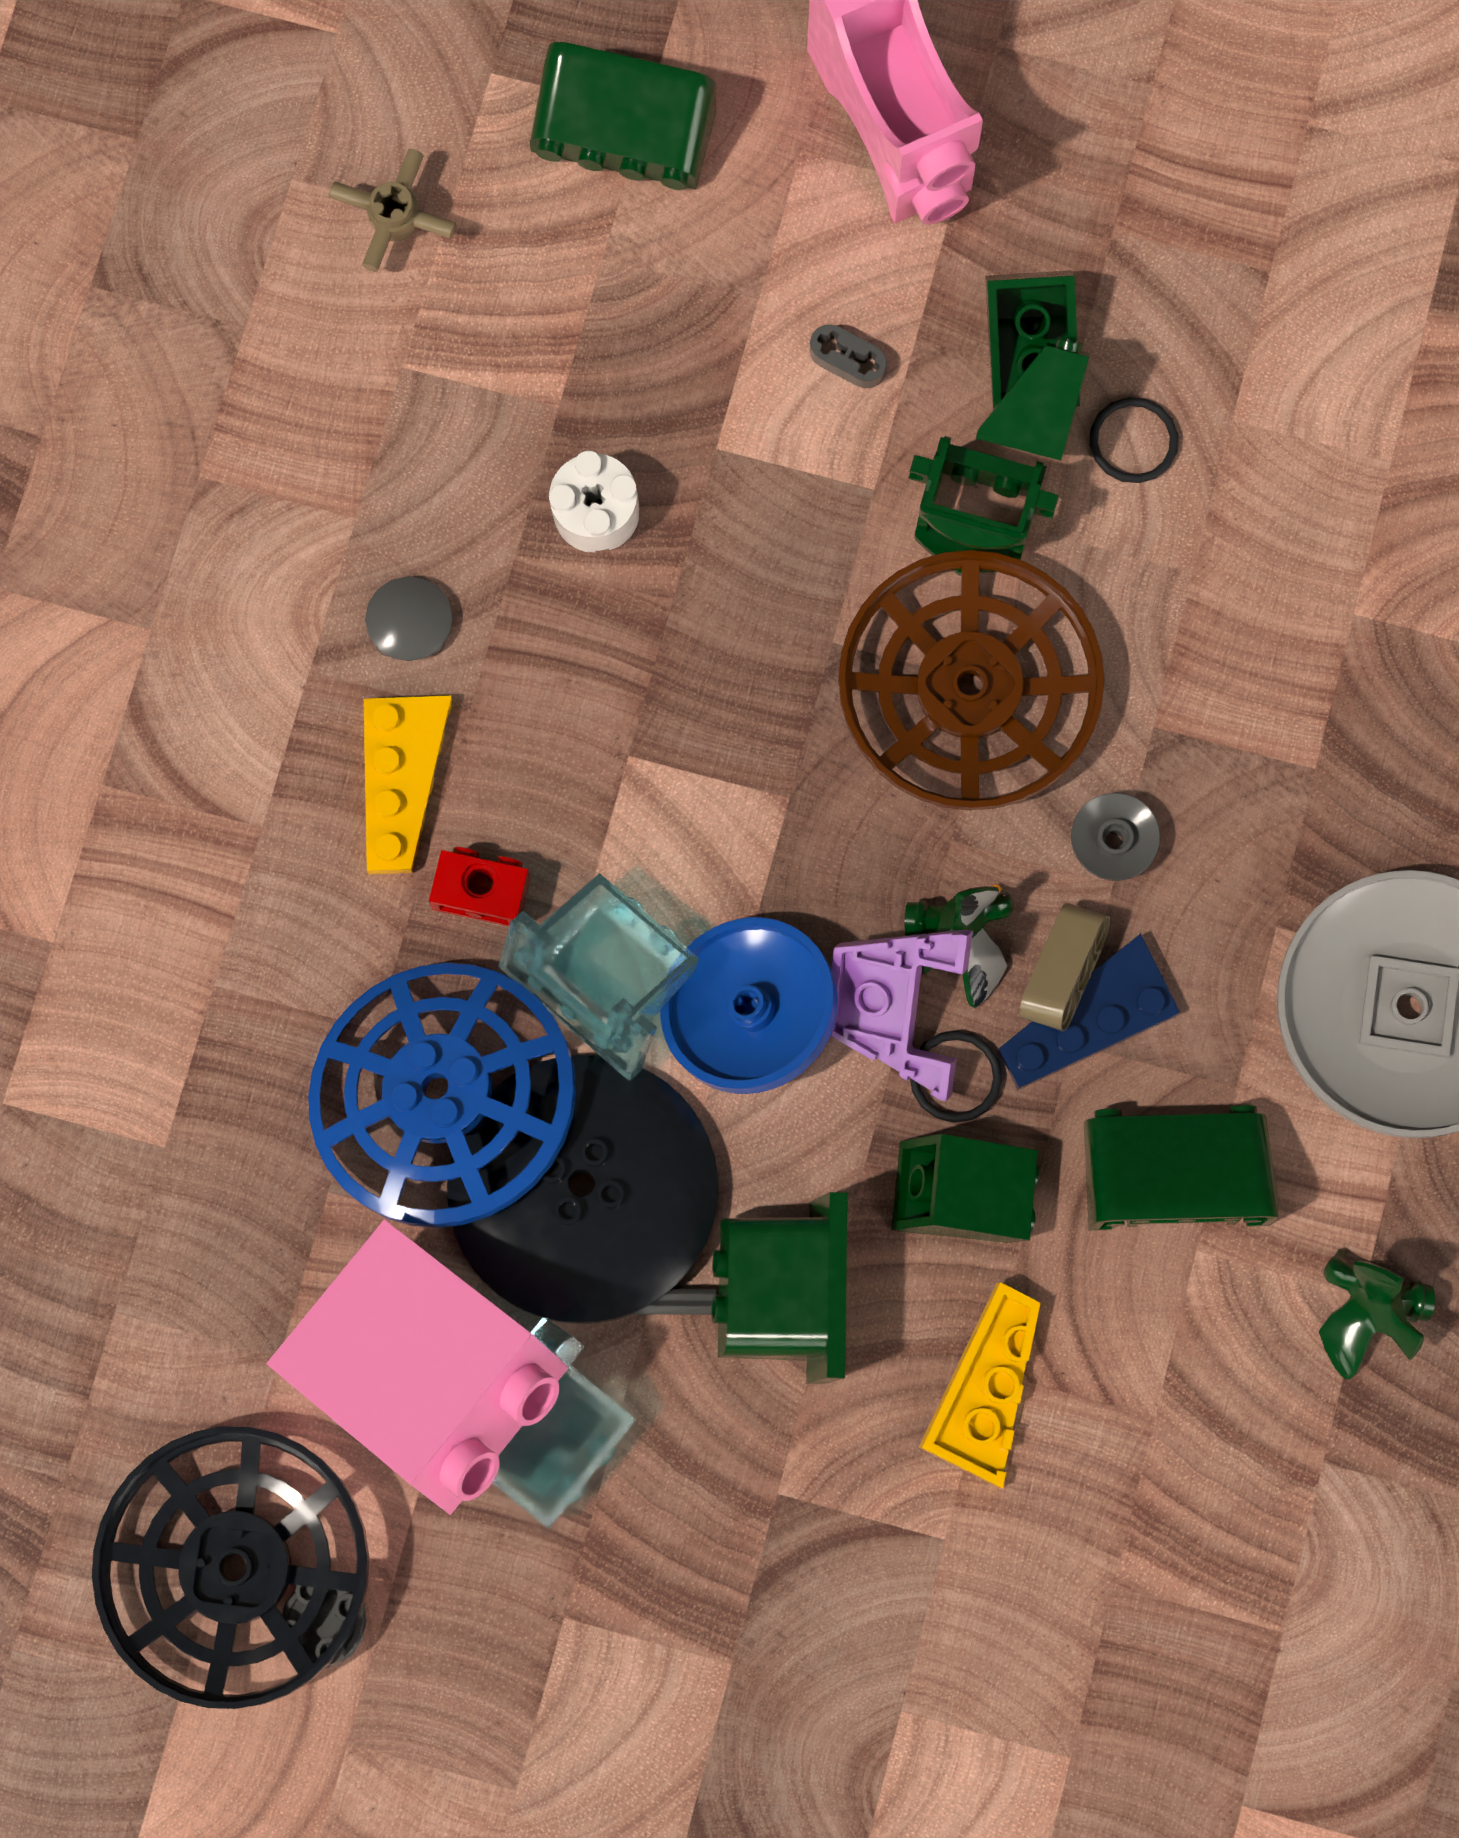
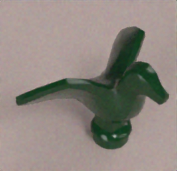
M1339 1249L1327 1262L1323 1275L1327 1282L1347 1290L1350 1298L1344 1305L1332 1312L1319 1329L1324 1349L1334 1368L1344 1380L1351 1379L1356 1374L1363 1360L1371 1336L1379 1331L1391 1337L1409 1360L1415 1357L1422 1347L1424 1335L1410 1322L1430 1320L1435 1308L1434 1288L1431 1285L1422 1284L1420 1281H1412L1409 1285H1403L1404 1279L1401 1276L1373 1263L1357 1260L1354 1265H1350L1345 1259L1346 1251Z

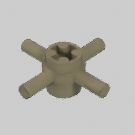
M408 149L395 182L382 183L374 189L372 194L336 181L331 187L330 198L367 210L370 224L375 229L362 266L367 270L377 272L389 242L405 240L412 235L416 227L452 239L455 233L456 222L426 213L418 208L416 197L410 190L424 157L417 150ZM395 206V208H399L391 212V218L384 217L385 209Z

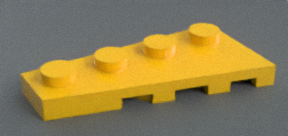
M452 695L363 699L366 860L368 875L413 873L425 822L426 808L435 779L436 765L445 736L446 722L453 702Z
M997 1282L921 1440L919 1448L1003 1489L1006 1476L1004 1471L1008 1451L1012 1447L1015 1432L1013 1431L1017 1407L1021 1402L1024 1387L1022 1382L1026 1362L1030 1358L1040 1302L1001 1282Z

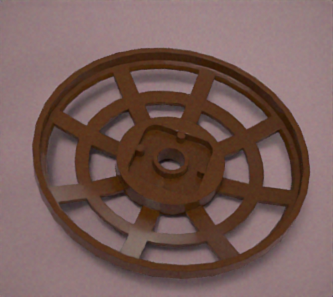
M975 550L945 552L920 559L898 570L881 583L861 605L849 626L841 651L838 676L840 705L847 728L859 751L872 767L896 788L918 800L944 808L969 811L996 809L1024 801L1045 790L1063 776L1080 757L1095 730L1102 707L1105 680L1102 653L1095 631L1083 609L1069 592L1048 574L1022 560L999 553ZM962 569L961 596H951L934 601L911 614L894 595L903 587L925 576L946 570ZM979 569L992 570L1016 577L1037 588L1046 598L1028 616L1020 609L1004 601L979 596ZM881 607L898 628L884 649L879 665V673L852 672L853 660L860 638L871 618ZM961 610V632L949 635L938 642L922 626L926 621L938 615ZM1059 610L1068 618L1081 641L1087 660L1088 675L1063 677L1061 675V667L1056 651L1042 630V627ZM979 611L999 615L1018 627L1001 642L993 636L978 632ZM907 638L925 655L919 668L918 677L892 675L896 656ZM1030 640L1035 643L1043 657L1048 677L1023 678L1020 664L1015 655ZM964 675H975L982 683V690L975 695H966L959 690L957 681ZM852 690L878 692L884 719L892 734L898 740L881 756L871 747L860 727L853 704ZM1089 693L1088 705L1081 729L1070 749L1060 758L1042 741L1046 738L1056 720L1061 704V696ZM892 694L918 696L920 706L926 716L909 731L904 728L896 713ZM1048 695L1044 714L1036 729L1031 733L1013 717L1021 697ZM939 728L950 735L960 737L961 761L939 756L921 744ZM1000 729L1018 745L1014 750L1000 757L979 761V737L990 735ZM912 754L917 759L934 768L961 774V798L948 797L925 790L901 777L893 768L908 755ZM1028 755L1048 771L1038 780L1016 791L995 797L979 798V774H988L1006 769L1023 760Z

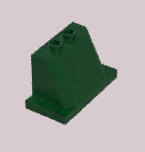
M829 1192L809 1202V1218H725L721 1220L720 1250L714 1251L712 1262L713 1276L719 1278V1296L713 1297L711 1307L712 1322L718 1323L717 1358L807 1361L806 1384H827L845 1378L848 1193Z

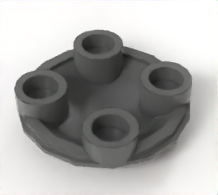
M407 576L393 579L377 589L368 603L365 622L368 636L375 644L379 653L393 659L413 661L427 658L442 651L445 646V640L450 634L453 616L449 600L438 586L423 578Z
M297 1585L285 1603L282 1615L290 1627L297 1622L306 1609L314 1587ZM328 1589L318 1616L306 1633L299 1638V1641L313 1661L325 1651L338 1633L350 1608L353 1592ZM363 1604L362 1612L350 1638L336 1658L326 1668L338 1666L354 1654L362 1642L367 1624L365 1604Z

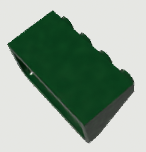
M553 42L548 47L530 138L531 152L536 153L537 156L547 161L558 162L564 159L577 162L582 168L591 171H601L602 168L617 171L620 175L630 180L640 181L647 178L661 181L665 187L674 190H684L686 187L696 189L716 115V83L710 77L699 72L572 43Z

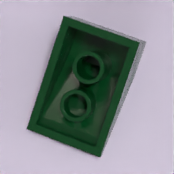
M1072 270L985 276L993 409L1048 342L1056 344L1058 337L1077 341L1075 275ZM1080 393L1076 407L1080 406Z

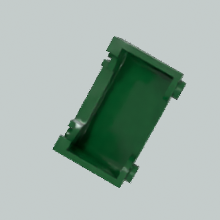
M1253 1105L1230 1107V1113L1122 1116L1120 1109L1095 1110V1118L1087 1119L1084 1122L1088 1231L1112 1230V1226H1123L1125 1221H1127V1227H1137L1141 1224L1227 1222V1225H1236L1243 1218L1246 1227L1270 1226L1279 1218L1266 1114L1257 1113V1106Z

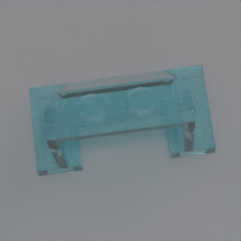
M599 873L542 924L539 925L524 911L516 916L510 923L498 967L510 978L534 994L550 1013L621 1075L631 1081L641 1072L657 1026L651 1020L694 973L699 958L677 940L672 930L658 924L650 917L637 900L627 897Z
M542 1318L531 1334L569 1368L558 1381V1398L550 1412L539 1422L531 1426H522L499 1454V1470L492 1483L549 1529L568 1504L574 1503L583 1495L587 1487V1481L595 1470L610 1461L616 1451V1444L636 1419L570 1365L585 1346L548 1319Z

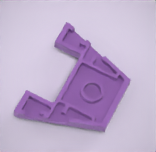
M957 930L839 943L834 947L832 971L838 990V1010L831 1036L873 1061L876 1058L899 1071L901 1078L905 1080L911 1078L931 1090V1095L935 1098L947 1101L952 1096L957 1058L913 1047L922 966L958 974L965 973L969 965L973 931Z

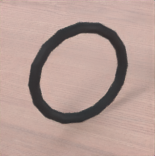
M1127 397L1111 402L1098 413L1090 428L1089 446L1095 462L1107 475L1121 482L1142 483L1157 478L1171 466L1178 452L1179 435L1173 419L1162 406L1148 399ZM1128 406L1143 407L1156 413L1165 423L1170 436L1169 450L1163 462L1153 470L1141 474L1123 473L1113 468L1102 456L1098 445L1099 430L1105 418L1115 410Z
M961 1031L939 1033L924 1042L919 1050L929 1052L930 1049L942 1042L960 1040L972 1043L983 1051L991 1064L993 1081L990 1093L982 1104L968 1112L955 1114L939 1110L928 1102L921 1090L920 1084L910 1078L912 1093L921 1108L937 1119L953 1123L970 1121L987 1112L999 1096L1002 1083L1000 1061L991 1046L976 1035Z

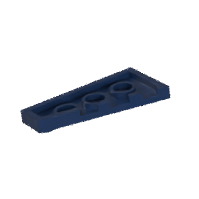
M1140 933L1092 972L1073 1019L1065 1031L1031 1022L1002 1045L998 1051L1017 1090H1020L1179 1016L1180 1011Z

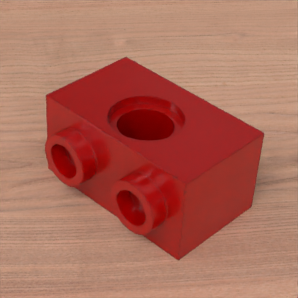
M454 847L453 852L441 850L429 898L430 906L434 911L519 929L531 879L529 870L522 868L523 863L509 857L498 856L496 862L479 858L477 851L468 848ZM479 876L489 877L493 881L491 890L483 895L474 894L469 890L471 881Z

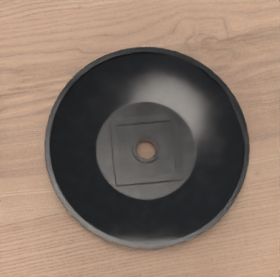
M571 1055L575 1068L576 1083L573 1119L565 1143L552 1166L531 1190L512 1205L489 1217L452 1227L459 1246L472 1269L491 1290L505 1301L543 1319L561 1323L593 1324L617 1320L638 1312L661 1299L666 1293L674 1289L690 1272L701 1256L714 1225L719 1192L718 1172L709 1137L700 1119L686 1100L667 1082L638 1065L620 1059L597 1055ZM556 1058L529 1066L531 1093L526 1113L549 1124H552L556 1112L559 1092ZM516 1073L492 1090V1099L508 1106H513L516 1091ZM484 1116L473 1130L464 1135L472 1155L489 1144L504 1124ZM518 1131L514 1139L499 1156L479 1169L488 1194L490 1195L501 1189L519 1175L537 1154L543 1141ZM453 1156L451 1157L450 1164L455 1163ZM578 1173H587L595 1180L594 1189L586 1196L574 1195L569 1190L571 1178ZM461 1177L447 1181L448 1208L472 1203Z

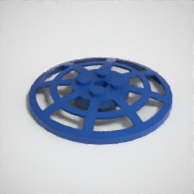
M441 963L419 966L397 973L372 986L352 1002L333 1024L320 1047L312 1069L308 1094L309 1121L315 1145L326 1168L340 1186L364 1207L386 1219L410 1226L441 1228L465 1225L489 1217L515 1203L531 1190L552 1166L565 1143L573 1119L576 1098L575 1068L568 1043L555 1018L534 994L517 981L497 971L471 964ZM440 974L467 975L480 979L468 1001L460 998L437 997L414 1002L408 981ZM499 986L509 991L526 1004L541 1022L547 1035L521 1043L517 1035L503 1019L493 1011L485 1008L496 988ZM391 989L397 1010L389 1013L374 1025L362 1039L358 1048L337 1042L344 1028L360 1010L379 995ZM439 1010L460 1012L449 1035L425 1034L419 1014ZM478 1019L495 1030L505 1042L507 1048L481 1057L477 1050L467 1042ZM402 1022L409 1043L404 1045L392 1059L370 1052L387 1031ZM550 1053L555 1054L559 1080L557 1107L552 1124L526 1113L531 1093V1074L528 1060ZM328 1058L349 1064L344 1087L347 1118L324 1130L321 1119L320 1090L323 1071ZM514 1065L516 1091L514 1103L511 1107L491 1098L492 1078L490 1073ZM364 1069L384 1076L382 1081L383 1099L359 1111L358 1084L361 1070ZM436 1078L448 1080V1090L444 1096L438 1099H430L426 1096V1088L432 1080ZM484 1116L504 1124L489 1144L472 1155L464 1135L473 1130ZM388 1117L392 1119L399 1129L404 1132L395 1157L386 1153L375 1143L368 1134L367 1127ZM518 1131L543 1141L537 1154L519 1175L501 1189L490 1195L488 1194L479 1169L499 1156L514 1139ZM354 1135L367 1155L389 1171L381 1197L367 1191L350 1177L336 1159L331 1149L333 1146ZM421 1142L434 1144L447 1142L455 1163L434 1167L412 1164ZM461 1177L472 1202L459 1207L436 1210L408 1208L398 1205L407 1178L415 1181L438 1182Z

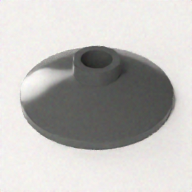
M1109 793L1095 797L1080 809L1072 825L1071 844L1077 860L1088 872L1101 879L1122 881L1138 876L1151 865L1160 846V829L1154 814L1143 802L1130 795ZM1112 833L1120 836L1122 844L1116 848L1111 847L1106 842V836Z

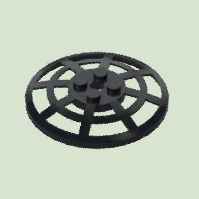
M223 1426L196 1431L169 1442L146 1457L128 1474L112 1496L100 1522L93 1549L92 1583L95 1605L103 1629L117 1654L137 1676L157 1691L180 1702L205 1708L240 1709L263 1705L290 1695L312 1681L336 1658L350 1638L362 1612L368 1587L369 1550L366 1530L357 1504L342 1479L322 1458L304 1445L278 1433L252 1427ZM228 1441L242 1442L240 1470L213 1472L186 1484L169 1463L180 1455L205 1445ZM261 1444L276 1447L299 1458L314 1469L326 1483L305 1500L299 1492L287 1483L259 1472ZM155 1475L171 1497L162 1505L152 1519L144 1536L142 1546L114 1542L118 1526L129 1503L142 1485ZM238 1484L235 1511H227L210 1516L196 1497L198 1494L217 1486ZM257 1486L278 1494L295 1509L275 1526L266 1519L255 1515ZM336 1498L342 1504L353 1532L357 1557L356 1574L330 1570L329 1543L323 1525L317 1515ZM181 1508L195 1526L194 1530L187 1537L181 1551L157 1548L166 1525ZM305 1525L309 1528L315 1545L317 1569L291 1565V1556L286 1540ZM233 1554L241 1555L247 1565L244 1576L237 1581L229 1580L223 1571L225 1560ZM111 1561L139 1564L141 1594L152 1620L130 1636L127 1635L120 1622L113 1601L110 1578ZM155 1566L178 1569L180 1585L185 1595L166 1610L163 1609L156 1590ZM288 1584L314 1587L306 1609L297 1622L290 1627L276 1607L284 1596ZM328 1589L353 1592L350 1608L338 1633L325 1651L313 1661L299 1641V1638L306 1633L318 1616ZM195 1611L211 1620L217 1621L218 1626L214 1648L210 1649L192 1641L180 1632L176 1625ZM261 1618L275 1638L271 1643L253 1650L232 1652L237 1624ZM161 1636H164L183 1653L202 1662L210 1663L204 1691L189 1688L168 1678L152 1666L142 1656L140 1651ZM284 1652L298 1673L287 1681L262 1691L239 1695L223 1694L229 1666L259 1663Z

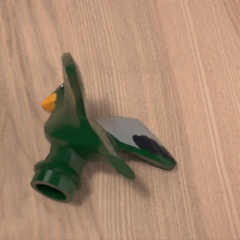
M997 884L960 891L943 906H932L924 900L907 902L904 918L905 935L957 930L973 931L968 970L962 976L968 1004L976 1008L988 998L1007 968L1000 948L989 937L984 926L989 921L1009 917L1013 911L1014 903L1009 893L1002 890ZM922 966L921 972L922 974H926L932 968Z

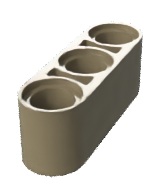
M1065 903L1062 906L1023 994L1020 1004L1021 1018L1060 1031H1065L1069 1027L1106 942L1110 929V917L1108 915L1070 903Z

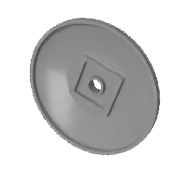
M1414 870L1392 871L1362 878L1341 888L1318 905L1302 923L1286 951L1280 969L1276 999L1278 1023L1286 1052L1295 1070L1314 1095L1335 1113L1362 1128L1388 1136L1412 1139L1433 1138L1459 1132V880L1446 875ZM1411 996L1418 1001L1420 1014L1417 1018L1407 1019L1399 1014L1397 1001L1400 997Z

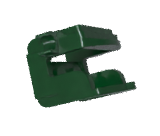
M948 436L940 437L933 459L914 455L908 478L926 484L920 504L914 538L932 556L945 552L975 550L999 553L1020 560L1033 514L1053 518L1059 495L1041 490L1047 468L1042 462L1037 461L1035 467L953 445L951 444L952 437ZM943 474L950 475L954 482L961 485L975 486L978 483L993 487L995 493L1004 497L1016 498L1018 495L1025 496L1026 500L1018 527L935 504ZM955 569V573L961 576L962 569ZM979 569V573L996 572L992 570Z

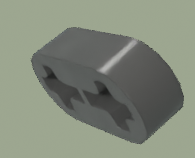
M832 324L823 325L813 332L810 339V356L817 365L864 389L873 388L882 382L886 373L887 362L883 351L877 346ZM831 338L837 341L836 349L845 355L835 350H831L828 355L823 354L820 341L828 343ZM851 358L861 363H865L868 358L873 359L876 372L869 370L866 375L859 372L860 364Z

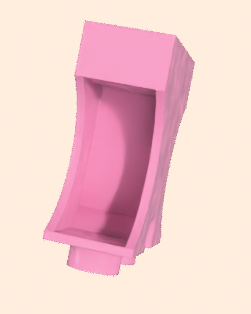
M809 0L807 51L828 93L832 94L841 103L858 130L878 174L894 224L918 214L923 224L930 225L944 221L961 211L969 202L966 192L972 189L976 165L971 153L979 147L983 119L979 112L973 110L965 102L950 80L929 36L918 0Z

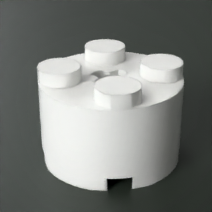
M585 451L566 462L555 474L550 486L549 501L555 525L559 534L567 543L581 551L595 552L617 548L632 536L639 521V500L634 478L624 464L611 456L598 454L593 451ZM598 499L602 500L601 505L593 503L590 507L587 506V502L590 500L593 502Z

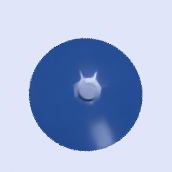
M749 917L736 919L715 926L700 935L687 946L672 966L661 996L660 1019L666 1043L676 1060L703 1084L727 1093H760L780 1087L793 1080L818 1058L825 1048L835 1025L838 1010V990L833 971L827 959L814 942L803 932L782 921L769 918Z

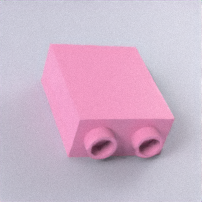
M385 1219L266 1363V1365L411 1486L449 1515L454 1512L462 1501L473 1500L489 1488L499 1470V1454L522 1426H531L542 1420L550 1412L558 1398V1381L569 1368L533 1334Z

